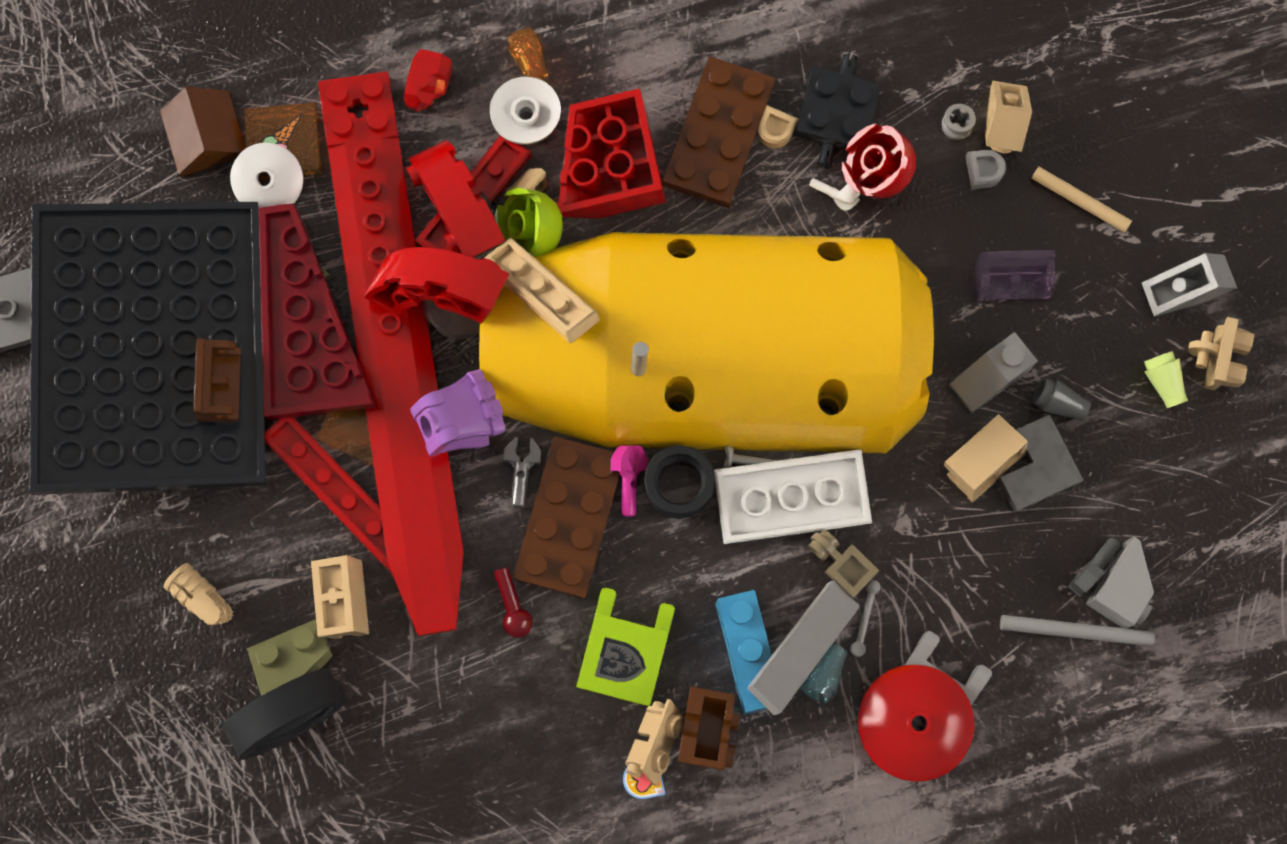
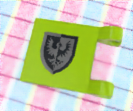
M603 588L599 596L576 687L650 706L675 608L673 605L662 603L657 615L655 628L613 618L611 614L617 594L613 589Z

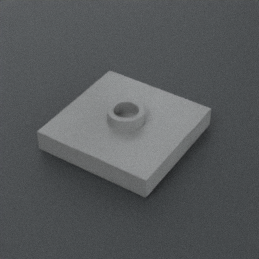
M31 268L0 276V353L31 344Z

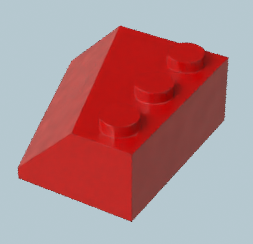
M640 88L570 105L564 145V164L560 175L559 202H557L562 217L599 219L667 203L646 106Z

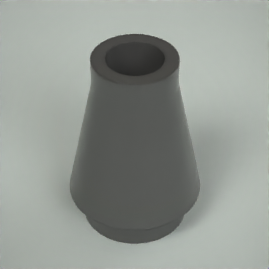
M1055 377L1052 379L1042 378L1032 397V404L1038 406L1039 411L1075 418L1079 421H1083L1086 418L1091 407V401L1084 399Z

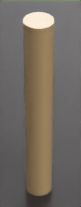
M1039 166L1031 178L1123 233L1126 232L1132 222L1129 218Z

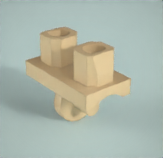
M1227 317L1224 325L1216 327L1215 334L1210 331H1203L1201 341L1196 340L1189 343L1188 352L1197 357L1196 367L1201 369L1207 368L1203 387L1205 389L1214 391L1221 385L1240 387L1246 380L1247 366L1230 362L1232 352L1247 355L1250 352L1254 334L1238 328V319Z

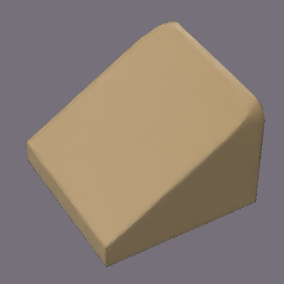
M542 168L526 170L507 192L514 188H526L543 192L547 188L546 172Z

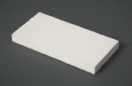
M861 449L714 470L723 544L872 523Z

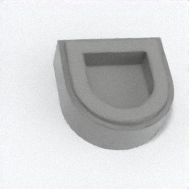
M993 150L967 152L965 157L971 190L993 187L1001 181L1006 171V163L999 153Z

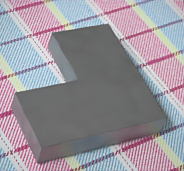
M1050 415L1016 430L1028 441L1026 456L1030 464L998 479L1015 513L1084 481Z

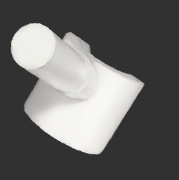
M812 178L810 181V187L829 195L841 210H850L860 201L858 198L860 193L853 190L849 184L839 191L835 187H831L815 178Z

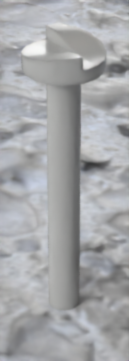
M726 446L727 458L723 468H731L732 463L752 465L778 460L733 454L734 447Z

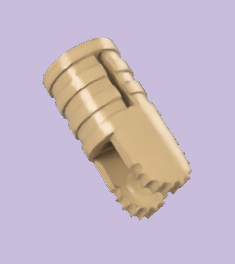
M189 563L178 567L164 583V589L170 592L175 599H178L179 603L185 606L191 614L194 613L201 620H204V623L214 626L232 620L231 617L234 616L232 614L234 612L231 609L232 607L216 592V588L209 584Z

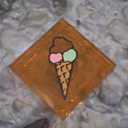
M315 102L244 109L246 148L258 143L277 144L289 150L296 157L302 168L303 175L321 173L318 113ZM262 172L258 179L271 177L267 172Z

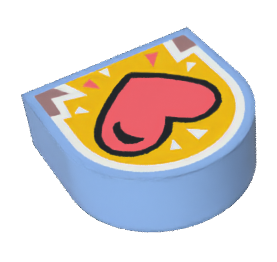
M625 770L623 784L626 791L634 798L648 799L665 795L662 776L658 786H654L644 773H642L640 778H636L627 774Z

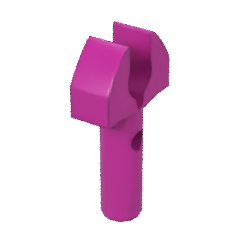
M618 446L611 458V470L618 471L622 477L621 514L625 517H632L636 514L637 476L641 471H646L648 465V457L641 446Z

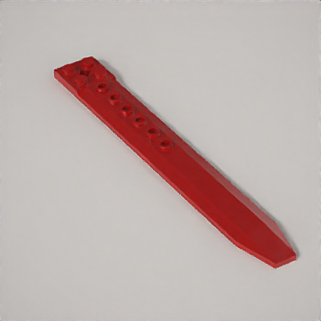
M386 71L318 81L358 360L376 405L375 408H367L366 415L388 565L419 637L457 630L464 551L448 452L429 457L423 435L410 411L411 407L420 398L438 390L423 300H421L419 306L403 309L396 315L364 298L381 263L388 255L397 250L416 247L389 73ZM355 105H362V107L368 108V110L363 111V117L356 118L352 112L349 113L350 109L354 108Z

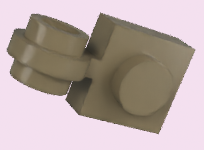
M825 529L820 534L815 532L811 536L812 542L808 545L810 550L822 561H825L828 557L834 560L825 573L832 580H835L852 598L880 571L853 544L840 554L836 550L840 543Z

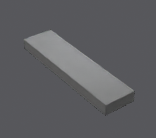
M835 580L828 582L747 689L773 715L781 713L854 616L860 605Z

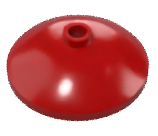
M905 665L885 672L869 686L862 698L858 711V731L866 753L883 771L906 781H929L947 774L963 760L973 739L974 715L966 693L952 677L930 666ZM920 715L925 719L926 725L923 730L916 731L912 727V720L915 716Z

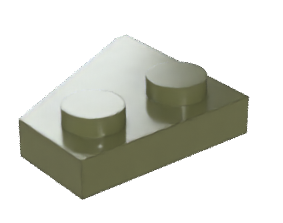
M316 619L247 648L261 696L297 677L321 669L333 656L327 637L320 638L317 635Z

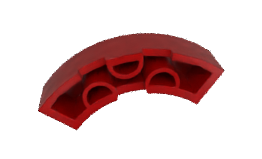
M445 140L408 158L411 166L407 167L406 170L415 188L420 185L422 186L449 232L444 238L450 251L474 257L506 240L485 199L482 198L480 193L474 195L471 191V188L475 187L476 184L463 160L456 159L455 154L457 152L448 140Z
M405 248L391 253L383 260L364 298L396 315L403 309L419 306L421 300L434 301L439 309L463 315L482 324L492 311L509 273L502 270L496 262L486 258L479 260L464 254L437 248Z

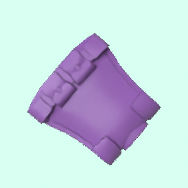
M480 369L468 372L466 376L448 387L426 394L411 407V414L423 435L429 457L458 449L475 448L477 450L490 444L489 436L494 437L505 432L506 428L502 417L504 412L499 399L496 400V393L491 382L485 379Z

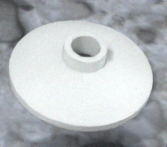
M518 77L505 82L494 93L490 103V118L495 130L504 139L516 144L529 145L546 139L556 129L561 116L560 101L556 92L546 82L533 77ZM523 112H530L532 117L523 120L520 118V115Z
M258 143L246 148L238 155L231 169V186L238 201L258 202L259 208L294 204L303 188V172L298 160L289 150L277 144ZM262 172H267L271 177L270 183L266 186L261 185L258 179Z

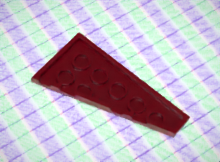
M293 203L258 208L264 417L268 420L375 408V402L298 208Z

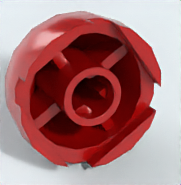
M874 124L860 130L850 140L846 151L849 152L847 162L842 163L845 181L853 190L871 198L882 199L890 198L902 192L910 184L916 172L917 159L913 144L900 131L888 125L879 126Z

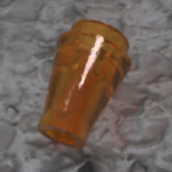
M524 28L507 37L509 44L507 50L525 76L540 80L548 77L539 34H535L533 28Z

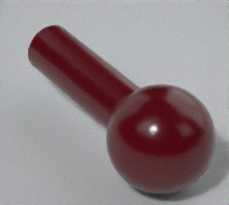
M509 568L497 569L494 571L507 612L503 618V628L509 636L522 638L529 634L533 627L532 616L520 606Z

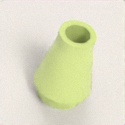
M1173 351L1144 361L1147 368L1144 373L1164 401L1166 408L1188 401L1184 389L1180 358L1176 359Z

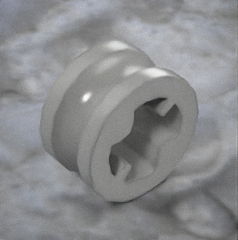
M964 104L950 106L946 110L941 124L945 135L955 140L968 137L976 122L975 112ZM954 116H957L959 120H966L963 127L959 123L952 124Z

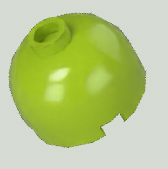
M526 188L509 190L504 195L508 196V199L504 205L497 206L494 215L505 240L511 237L533 257L556 249L563 230L562 214L558 205L543 192Z

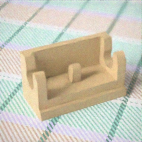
M998 414L945 461L944 466L950 471L947 473V476L973 503L1026 455L1028 441Z
M345 555L311 561L318 637L341 639L344 635H369L362 560Z

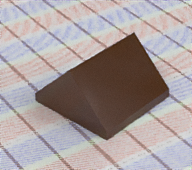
M185 86L160 111L180 177L234 161L246 149L234 105L227 90Z

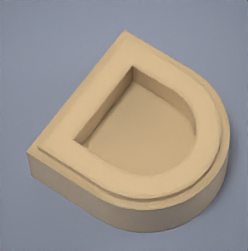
M766 105L757 130L758 138L767 147H783L790 141L799 119Z

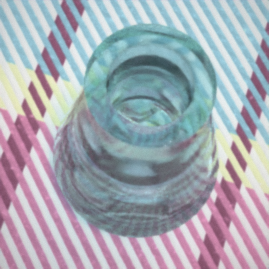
M833 643L801 685L800 689L812 699L827 703L830 697L836 696L843 664L848 655L847 651Z

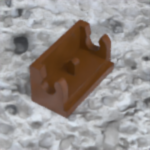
M196 339L194 414L197 422H239L241 348L236 347V342Z

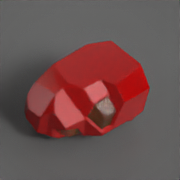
M420 49L415 54L410 66L404 93L405 105L409 109L419 112L426 109L429 105H433L435 99L445 95L453 69L452 60L442 53Z

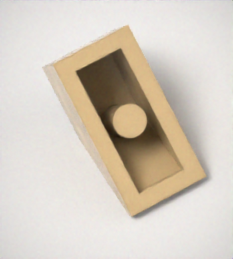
M992 81L985 126L986 146L991 147L994 151L1000 153H1010L1012 150L1022 152L1032 115L1027 86Z

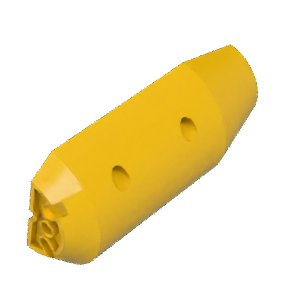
M611 232L563 245L534 257L593 308L599 316L600 321L571 344L567 342L506 285L503 286L492 311L483 323L480 324V370L483 372L485 379L491 382L496 393V400L499 399L504 412L503 416L606 448L632 445L641 446L643 449H664L670 446L684 445L697 450H725V447L729 446L734 447V450L846 452L861 449L862 453H887L924 417L930 395L926 378L932 375L934 324L931 290L927 286V277L891 238ZM637 342H644L649 348L646 371L642 376H635L631 371L633 346ZM674 402H681L688 409L676 412L669 405ZM820 405L830 406L834 410L835 415L825 414L821 410Z

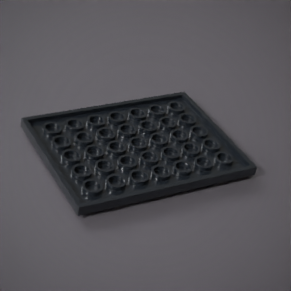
M258 202L32 204L29 492L31 495L266 486ZM196 339L236 342V347L241 348L239 422L196 421L194 414Z

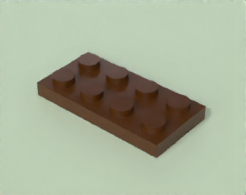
M709 56L662 180L663 186L730 208L776 78Z
M556 436L553 437L514 571V581L586 600L620 479L619 472L611 470V458L614 452Z

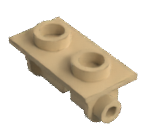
M667 699L665 704L654 701L652 706L647 707L638 733L641 736L649 737V740L646 742L635 739L625 762L626 766H628L627 774L640 778L642 773H644L654 786H658L661 775L667 770L670 760L669 754L675 739L680 736L683 728L684 717L671 699Z

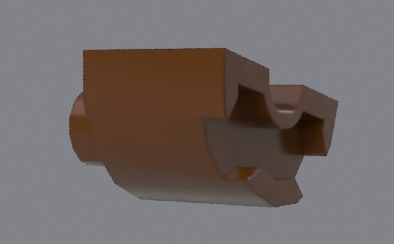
M690 686L677 762L724 771V767L732 768L735 745L728 744L730 730H738L741 708L734 707L736 694Z

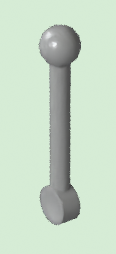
M870 580L866 584L868 594L857 639L850 646V652L855 657L864 655L866 651L863 642L874 597L880 591V583L876 580Z

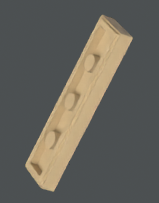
M511 237L484 257L496 262L502 270L509 273L504 285L570 344L600 321L597 312Z

